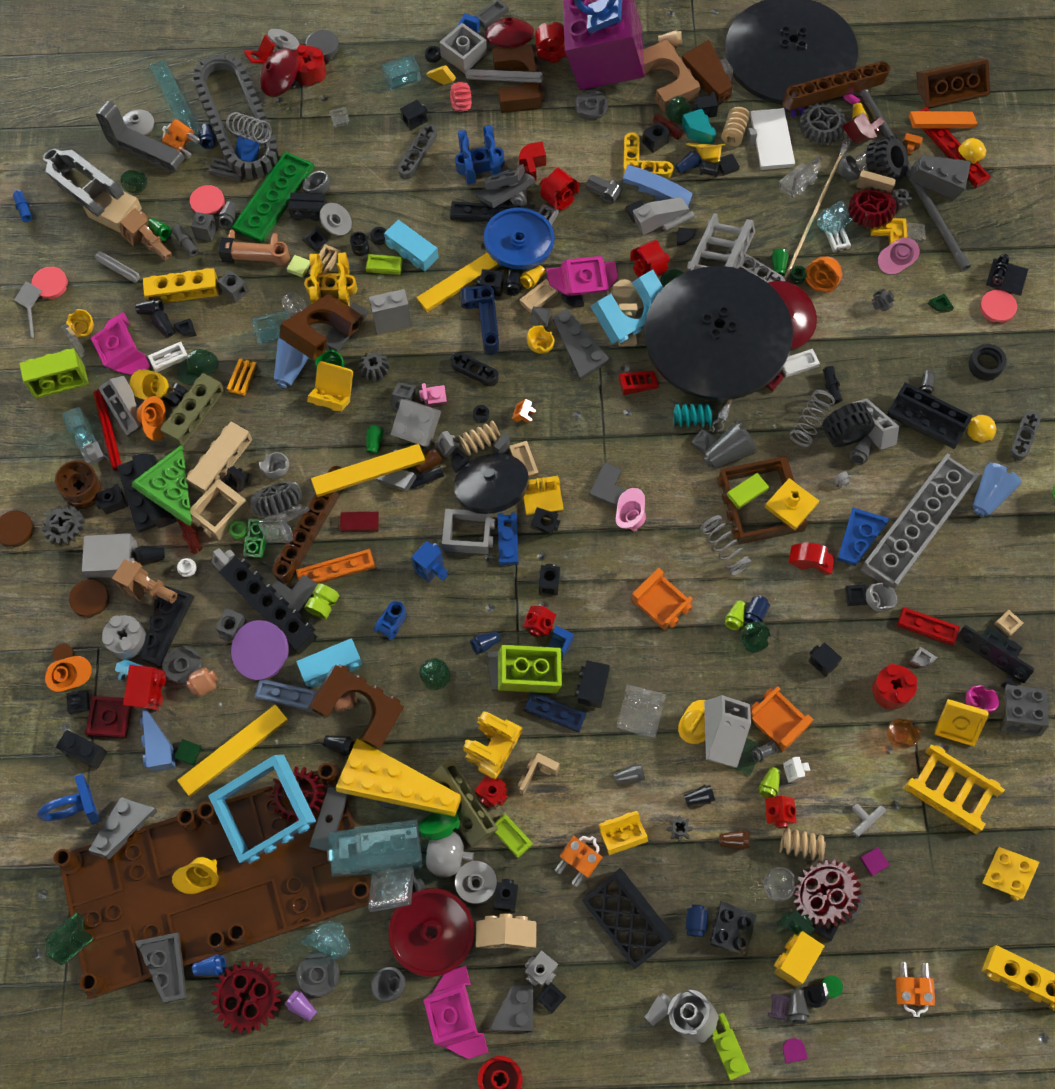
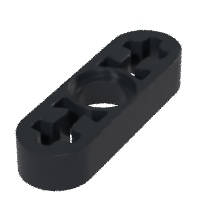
M460 352L454 353L451 356V367L455 371L486 386H495L498 383L499 377L496 369ZM472 366H477L480 368V370L476 373H472L470 371V368ZM491 375H493V377H494V378L487 379V376L490 377Z

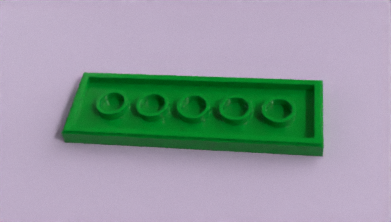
M285 151L231 227L232 230L262 244L289 206L290 193H298L305 179L315 168L314 163Z

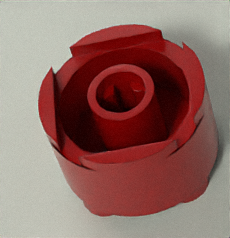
M559 22L540 25L535 31L537 55L551 63H557L559 59L566 56L564 25Z
M299 45L297 50L294 51L298 58V71L295 77L297 82L304 86H313L318 81L319 83L322 82L327 73L322 50L313 46Z
M559 167L540 182L541 198L557 210L568 208L575 200L573 198L575 193L578 194L580 189L579 182Z
M657 240L645 243L633 249L630 253V260H634L635 264L633 270L638 278L651 270H654L657 277L667 273L670 257L662 250Z
M890 664L883 668L872 684L874 699L881 707L888 710L905 707L917 691V677L906 667Z
M495 1056L487 1060L480 1068L478 1085L480 1089H522L523 1076L518 1064L514 1060L506 1056ZM504 1074L503 1076L507 1081L498 1086V1082L494 1081L495 1077Z

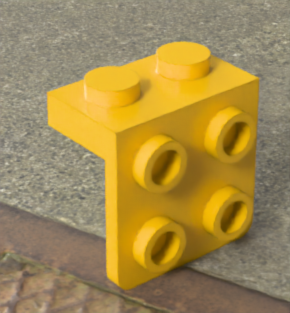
M320 361L317 364L315 388L308 395L307 402L314 403L316 406L331 408L333 411L342 412L350 403L353 371Z

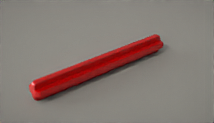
M95 390L93 395L112 470L116 471L118 470L117 466L121 465V460L107 403L100 390Z

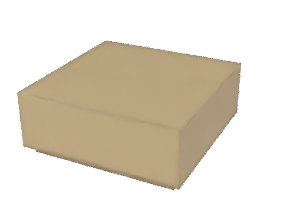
M1010 610L1005 612L994 623L1008 638L1023 624Z

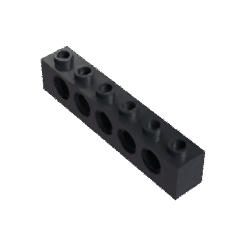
M234 556L219 573L268 622L273 623L282 630L287 641L299 653H302L317 638L313 633L316 629L309 622L304 624L300 620L303 616L295 609L291 611L287 607L289 603L282 596L278 598L274 594L276 590L269 583L265 585L262 582L264 578L256 570L252 572L249 569L251 565L244 558L239 560ZM247 574V578L244 581H240L241 577ZM260 587L259 592L253 594L254 589ZM273 599V603L266 607L267 601ZM286 612L285 617L279 620V615ZM295 625H299V629L292 633V628Z

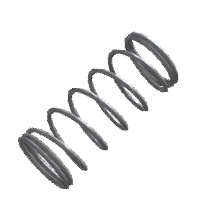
M238 112L231 113L226 119V128L231 134L262 144L266 143L271 137L272 129L266 121ZM238 114L233 119L232 127L234 132H232L229 127V119L232 115ZM238 116H241L237 124L238 132H236L234 121ZM243 119V126L239 131V122ZM252 123V128L249 132V126ZM261 123L262 132L260 136L256 138L255 135L258 132L259 128L258 124ZM263 123H265L267 134L262 140H257L263 134Z
M815 390L813 392L811 400L807 402V408L802 411L803 416L798 418V424L794 425L793 430L789 434L793 442L803 447H808L812 444L813 439L808 434H817V430L812 426L821 427L822 424L818 419H826V415L822 411L829 412L831 410L830 406H833L835 403V399L830 393L824 390ZM815 394L827 395L833 403L827 404L820 401ZM814 401L823 406L828 407L829 410L821 409L814 403ZM813 402L818 409L808 408V404ZM808 409L814 417L804 415V411ZM809 409L817 410L821 412L825 417L820 418L814 415ZM804 417L810 425L800 423V418ZM805 417L817 420L820 426L810 423ZM799 425L800 428L804 430L806 433L800 430H795V427ZM801 425L811 427L816 433L806 431ZM792 433H795L796 436H797L799 439H801L802 441L807 442V443H809V444H804V443H801V442L797 441V440L792 436ZM798 434L803 435V436L806 437L809 441H806V440L802 439Z
M716 515L704 522L700 530L703 534H710L708 542H715L713 549L721 551L719 558L727 559L725 567H732L729 573L736 575L751 564V559L746 556L735 565H726L727 561L740 553L743 548L736 550L728 557H721L722 552L734 545L737 540L731 541L722 549H715L719 541L732 533L729 531L718 540H709L714 532L719 531L726 525V523H723L716 527L722 521V517ZM718 519L714 524L705 528L710 522ZM714 527H716L712 532L705 533V532H707V531L713 529ZM746 563L743 567H741L740 569L734 571L736 568H738V567L741 566L742 564Z

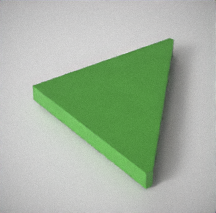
M180 445L134 480L132 487L190 526L192 518L185 473L186 468L183 446Z

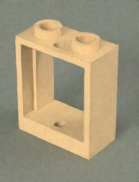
M218 479L190 508L192 523L196 527H203V531L210 538L214 536L220 540L229 531L230 524L239 520L250 507L246 499ZM221 494L235 506L214 527L201 517L200 513Z

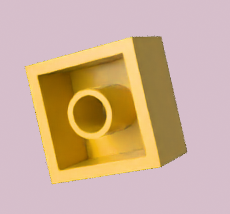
M803 931L798 935L794 934L789 938L784 947L787 949L786 953L783 952L776 960L774 966L777 969L774 974L795 988L799 987L806 980L825 946Z

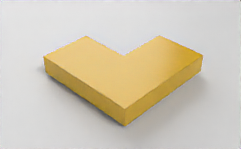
M893 218L890 224H887L886 227L881 226L880 229L877 227L871 229L870 227L871 236H888L889 245L898 239L907 238L906 218Z

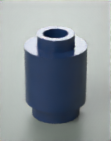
M760 595L752 597L745 611L744 620L754 626L762 623L770 607L768 599Z
M693 904L692 908H687L685 929L688 936L704 937V932H707L708 911L704 910V906Z

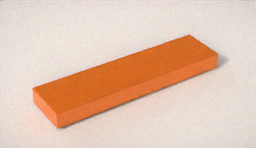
M911 111L909 114L913 128H976L978 124L973 111Z
M367 549L297 569L296 573L298 580L304 574L317 584L374 569L375 564L371 550Z

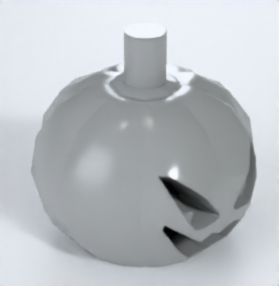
M453 832L446 838L429 840L426 866L433 875L441 878L451 877L461 868L462 860L473 861L474 853L464 852L461 837Z

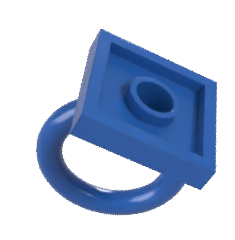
M574 0L576 7L583 13L588 14L587 30L590 34L621 22L622 0H598L588 4V7L581 0Z
M83 773L74 776L79 793L64 796L43 805L37 812V817L40 820L56 821L85 810V814L92 825L100 822L89 784ZM72 803L76 804L62 811L48 813L49 811L63 805Z

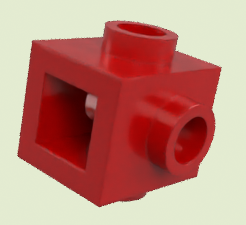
M530 606L523 628L528 630L529 634L534 637L549 636L556 614L545 606Z
M487 775L475 790V794L481 799L480 802L489 809L491 806L494 809L498 805L502 806L508 798V795H506V784L499 778L494 780Z
M781 795L765 799L767 824L776 825L778 829L788 828L789 824L796 823L797 812L794 798Z

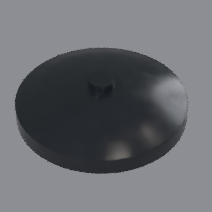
M501 453L487 454L471 460L461 468L454 480V491L458 502L465 509L480 514L498 513L511 508L525 496L529 488V475L523 462L514 456Z

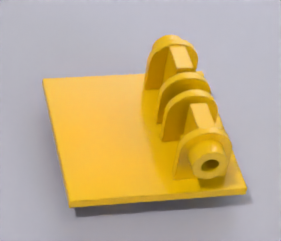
M558 476L529 480V488L523 497L526 516L534 515L537 507L550 512L564 510Z
M998 847L982 884L1010 894V898L1018 901L1019 898L1023 900L1040 862Z

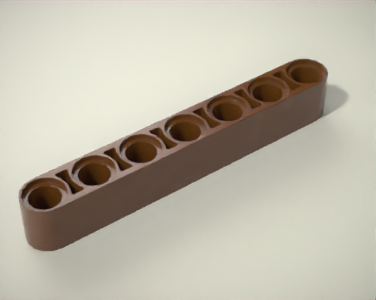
M881 61L790 86L786 90L782 104L786 109L794 110L882 85L885 83L891 67L888 63Z
M333 466L328 470L327 473L341 469L342 467ZM343 489L317 497L316 493L313 496L273 566V573L282 584L290 582L294 577L296 570L302 563ZM323 506V509L316 510L317 507ZM309 522H315L312 526H306ZM300 538H306L303 542H297ZM296 554L294 558H288L289 555ZM287 570L285 574L279 575L280 571Z

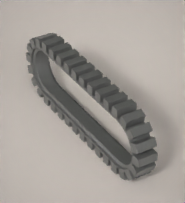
M219 53L218 58H216L214 54L209 55L210 61L203 58L200 61L201 65H196L193 78L198 96L225 161L234 173L236 170V174L241 175V177L245 173L247 178L253 179L254 173L257 174L258 178L264 176L263 170L266 173H270L272 166H275L279 158L278 146L273 131L270 139L265 143L267 150L261 159L253 162L239 159L233 150L206 85V79L211 73L217 70L232 72L239 82L253 117L268 122L245 67L242 66V62L239 59L235 60V56L229 54L226 58L225 53ZM259 123V124H258V125H259V128H258V129H259V132H260V134H261V132H262V124ZM263 123L264 130L263 134L261 135L262 139L267 134V126L265 123Z

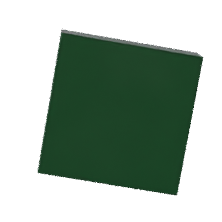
M182 739L174 758L194 766L202 746Z

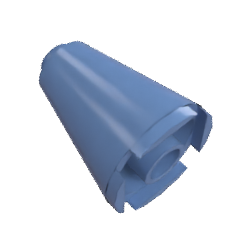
M278 338L274 381L277 382V386L287 388V386L293 384L309 357Z
M992 462L987 464L972 505L973 512L980 517L989 516L1020 486L1022 482L1020 477L1014 472L1009 474L1006 472L1007 468L1000 464Z

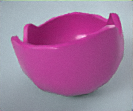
M984 685L973 686L966 692V705L986 710L990 714L998 708L999 698L994 690H986Z

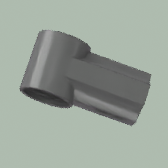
M590 175L586 183L587 190L600 195L609 204H613L623 190L621 184L617 181L611 180L608 182L595 175Z

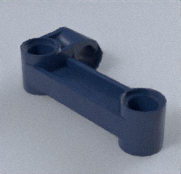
M488 285L464 287L460 290L461 307L465 309H479L483 349L489 355L496 354L499 351V335L494 290Z

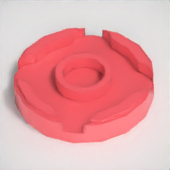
M204 185L193 191L190 196V205L194 213L200 212L214 216L215 213H219L223 209L225 199L219 188L212 185Z
M45 267L34 274L31 284L42 290L39 295L40 298L51 300L60 297L66 291L68 279L60 268Z
M1003 290L987 292L980 303L982 315L993 323H1006L1014 317L1017 311L1015 298Z

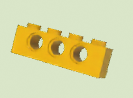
M214 268L143 278L146 301L157 298L158 300L161 299L163 303L219 296L218 278Z
M997 945L990 947L982 968V972L987 974V978L995 982L1002 981L1008 984L1007 987L1015 992L1022 991L1028 994V998L1039 1003L1043 1001L1049 1004L1050 1009L1055 1011V973ZM1005 965H1009L1012 968L1011 976L1006 974L1004 970ZM1026 975H1029L1032 978V986L1026 983ZM1047 985L1053 988V996L1046 992Z

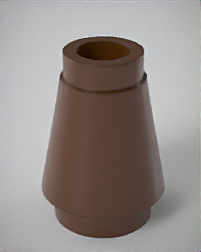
M435 448L429 449L424 454L425 463L415 467L422 473L423 470L427 471L440 465L439 462L443 459Z
M743 829L720 834V846L739 850L750 848L749 831H744Z

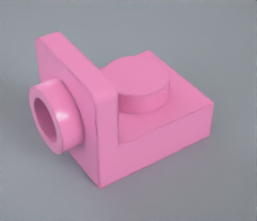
M426 383L422 384L423 390H419L420 400L425 402V406L447 405L444 385L426 388Z

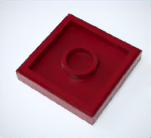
M92 696L85 735L126 739L132 707L123 705L124 698Z

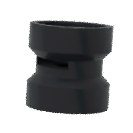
M354 232L350 236L352 252L357 256H364L369 251L367 236L363 232Z
M174 383L171 386V391L166 393L163 399L175 408L180 404L184 394L188 391L183 386Z

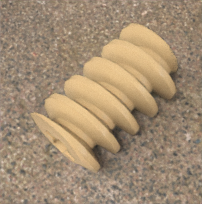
M734 107L728 113L721 138L729 146L737 147L742 143L743 134L750 117V113L746 108Z
M492 420L490 421V427L485 423L483 429L478 426L476 432L472 429L469 432L470 436L465 432L463 433V438L459 436L464 451L471 456V449L477 453L478 446L482 450L485 449V443L491 447V441L493 440L496 443L501 436L496 424Z
M786 828L780 842V853L783 848H786L787 855L790 854L791 850H794L795 857L802 852L805 859L809 853L811 854V860L814 861L818 855L820 862H822L825 853L824 836L819 835L816 839L815 834L811 833L808 837L806 831H803L799 836L797 829L791 835L790 828Z

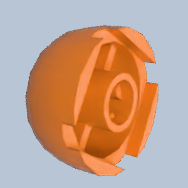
M829 256L816 258L805 271L807 274L806 282L817 292L821 290L825 293L834 291L841 282L843 275L839 262Z

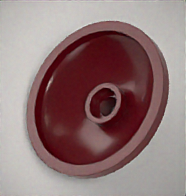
M514 17L495 21L485 31L486 40L498 47L521 46L531 41L534 37V28L528 22Z
M287 48L277 50L265 61L260 74V85L262 91L269 97L282 95L292 85L298 71V58L293 51Z

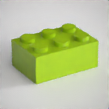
M74 348L65 349L54 354H46L43 357L28 359L25 362L19 363L23 382L35 399L89 384L85 366Z
M502 645L498 651V691L557 694L562 686L561 648Z

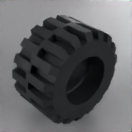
M892 135L869 144L865 154L867 170L869 172L895 180L904 178L907 174L906 171H908L909 160L906 148L898 137Z
M857 402L847 404L833 411L823 421L822 427L832 446L844 447L856 443L867 436L875 427V422L865 404Z

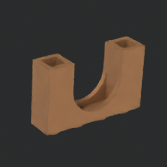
M668 40L643 49L645 74L662 69L672 72L677 77L675 82L656 90L655 101L663 113L699 97V82L694 79L691 70L687 69L682 57L678 56L674 46Z

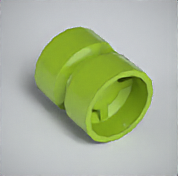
M318 583L313 591L314 597L309 598L304 608L313 616L327 620L332 611L330 606L335 605L340 595L329 586Z

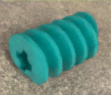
M676 404L673 410V428L676 422H678L680 428H682L684 422H686L687 427H690L691 422H693L694 427H697L698 422L701 423L702 427L708 422L709 427H711L712 413L709 404H705L704 409L701 404H698L696 409L694 404H690L689 409L686 404H683L682 409H680L679 404Z

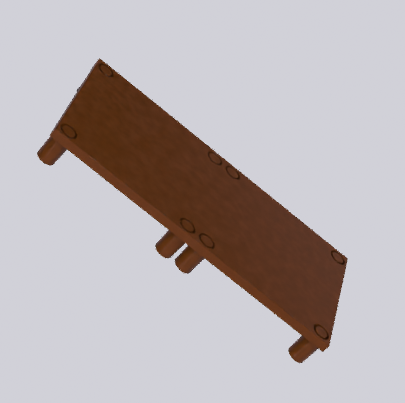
M323 763L317 771H314L312 779L316 776L320 777L316 785L319 783L324 785L318 791H324L325 795L319 796L318 799H325L328 787L336 788L341 776L337 764ZM300 778L301 788L313 791L310 782ZM270 786L225 800L248 850L295 823V817L292 818L291 822H287L288 815L281 819L279 816L282 811L276 814L273 812L278 806H270V802L275 800V798L268 797L269 794H275V791L269 789ZM313 797L306 798L308 805H310ZM281 799L283 806L288 811L294 812L290 800ZM348 799L331 850L340 849V838L358 836ZM209 802L201 803L197 810L182 809L176 817L142 827L139 831L135 830L127 838V842L109 860L92 855L89 852L92 844L72 851L60 849L54 854L53 859L55 864L60 866L83 975L79 982L80 987L86 991L87 999L90 1000L152 979L153 977L135 941L178 932L180 934L183 968L213 955L218 954L220 956L377 903L363 852L357 855L356 844H349V858L328 862L327 852L310 848L311 839L321 810L316 811L313 809L312 812L315 814L316 822L309 825L308 831L302 834H294L293 840L285 844L279 843L276 845V850L268 854L264 852L259 855V860L251 864L248 862L239 863L214 807ZM317 802L316 806L322 809L323 804ZM328 818L327 823L332 822L333 818ZM198 857H205L210 860L216 859L218 875L216 886L196 894H185L174 887L172 876L176 870L189 865Z

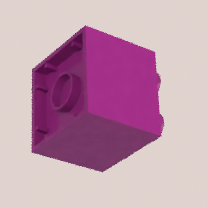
M563 0L565 52L579 90L645 77L642 24L635 0H622L621 22L591 34L587 30L588 14L580 11L576 7L574 0ZM581 0V1H582V3H583L584 5H586V6L588 7V4H591V3L596 2V1H598V0Z

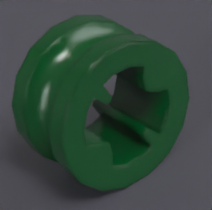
M803 266L793 267L790 274L791 281L796 284L803 283L807 275L806 269Z

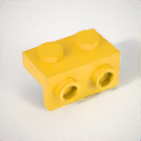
M638 811L626 813L623 816L612 820L609 819L599 824L601 837L609 855L648 842V837L641 824Z

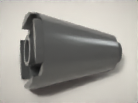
M739 421L733 423L704 453L706 457L703 459L708 467L712 466L715 469L758 452L757 449H753L756 445L745 428L740 429L739 425L741 423Z

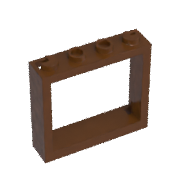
M787 456L720 470L717 483L719 488L722 487V500L724 505L727 504V518L729 522L732 521V535L734 539L737 538L738 545L805 531L808 524L806 519L796 530L786 524L743 533L736 506L727 496V492L731 490L728 480L753 476L756 473L763 474L778 471L782 485L789 478L794 481Z

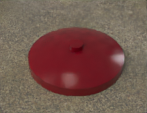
M785 281L769 282L768 284L778 292L789 310L793 326L790 351L796 350L808 342L815 332L817 324L815 307L809 296L798 286Z
M439 888L417 890L406 896L395 908L389 923V943L395 958L407 970L421 976H440L457 968L468 956L474 940L472 916L464 902L449 891Z

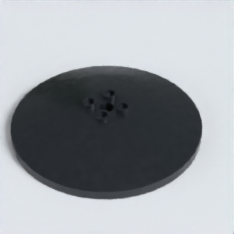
M763 0L745 9L733 21L726 37L725 58L731 74L744 89L763 100L783 105V99L788 87L855 69L858 58V45L848 23L837 12L814 0Z
M726 266L694 269L670 281L653 300L645 323V342L648 355L661 376L677 389L689 395L709 400H730L744 397L769 384L785 365L793 338L791 316L778 292L760 277L742 269ZM722 322L725 326L717 328L714 324Z

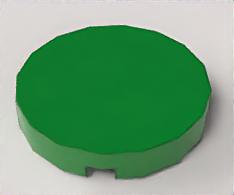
M439 813L427 816L419 823L418 829L421 837L424 839L428 837L429 840H440L450 836L453 833L452 830L458 829L460 826L459 816L457 813L455 817Z

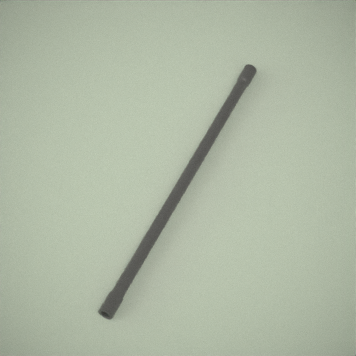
M869 90L857 91L874 120L881 117L884 121L879 126L884 137L892 136L893 133L869 94ZM910 162L908 164V171H906L908 178L911 170ZM910 181L953 254L960 270L966 271L971 265L956 243L923 186Z

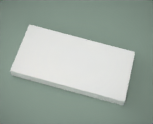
M784 108L751 111L752 128L757 131L755 144L760 170L794 167L795 160Z

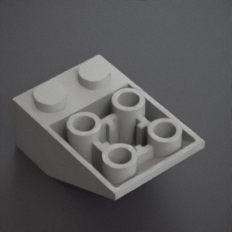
M721 695L704 701L706 760L737 768L751 726L750 704Z

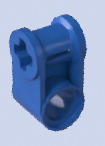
M400 601L391 602L376 622L374 631L386 635L390 641L393 640L407 617L404 605ZM396 609L402 610L399 615H393L392 613Z

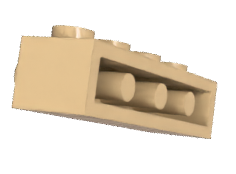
M232 421L228 426H225L218 439L211 443L207 453L200 457L196 467L189 471L186 480L190 487L204 495L218 479L222 480L227 474L228 468L235 464L252 442L249 431Z

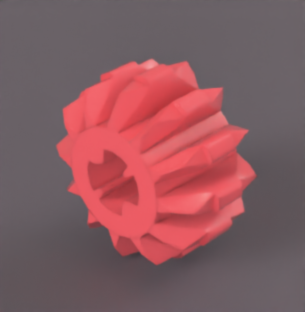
M457 82L451 86L450 103L454 111L464 112L471 108L472 96L470 86L467 83Z

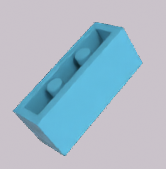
M397 220L384 233L386 245L390 249H395L404 259L410 260L416 268L426 271L439 258L436 246L400 220Z
M352 638L296 661L307 688L320 686L334 665L339 666L341 664L350 670L349 672L359 669V666L363 665Z

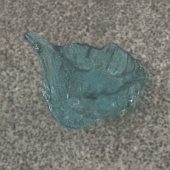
M839 201L831 208L824 209L817 219L818 228L827 233H839L842 228L851 222L847 205Z
M330 921L318 926L301 942L304 946H311L319 952L330 954L334 960L345 957L350 947L349 940L344 933V927L337 921Z

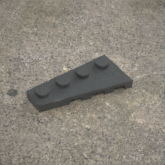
M567 308L552 317L553 324L564 343L565 350L570 356L571 363L576 369L580 381L609 363L608 356Z

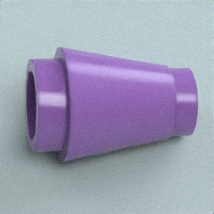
M296 990L285 1002V1005L288 1007L287 1010L306 1019L308 1022L317 1012L303 993H299Z

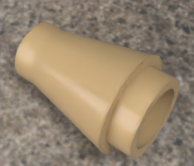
M675 30L658 35V41L660 43L668 40L671 45L678 47V45H682V32Z

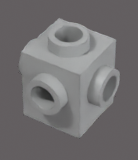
M541 950L536 958L532 956L525 964L527 968L525 974L528 975L526 979L535 987L537 985L541 987L544 984L549 985L556 976L554 971L557 969L558 964ZM543 968L544 972L541 974L537 973V969Z

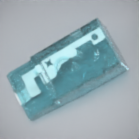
M418 820L359 826L351 830L328 833L329 846L327 857L328 862L331 864L332 877L421 869L422 855Z

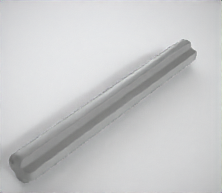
M467 69L465 72L466 79L533 83H541L543 81V73L476 69Z

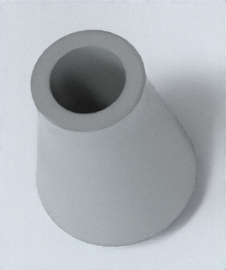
M664 992L661 996H657L648 1013L644 1016L651 1025L654 1026L668 1015L671 999Z

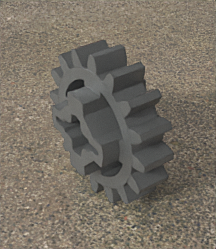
M59 505L56 511L50 509L51 514H45L47 520L42 521L44 527L41 529L45 533L44 536L52 544L57 543L59 546L63 542L69 545L70 540L76 542L75 537L82 536L79 531L85 530L82 525L85 523L82 514L75 507L70 509L68 505H65L64 509Z

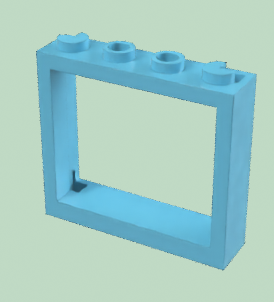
M284 755L270 757L208 795L239 863L248 862L251 864L259 860V855L264 852L265 854L273 852L277 849L276 845L281 842L285 844L293 840L294 834H302L308 831L309 825L316 822ZM275 770L299 821L248 850L225 800Z

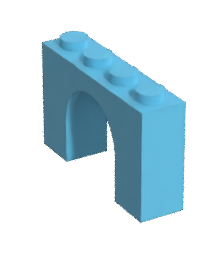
M654 270L647 272L632 282L644 306L640 319L626 316L619 308L612 294L590 306L612 344L617 341L621 344L629 339L628 335L630 333L636 335L643 330L642 326L646 323L649 308L657 294L663 289Z

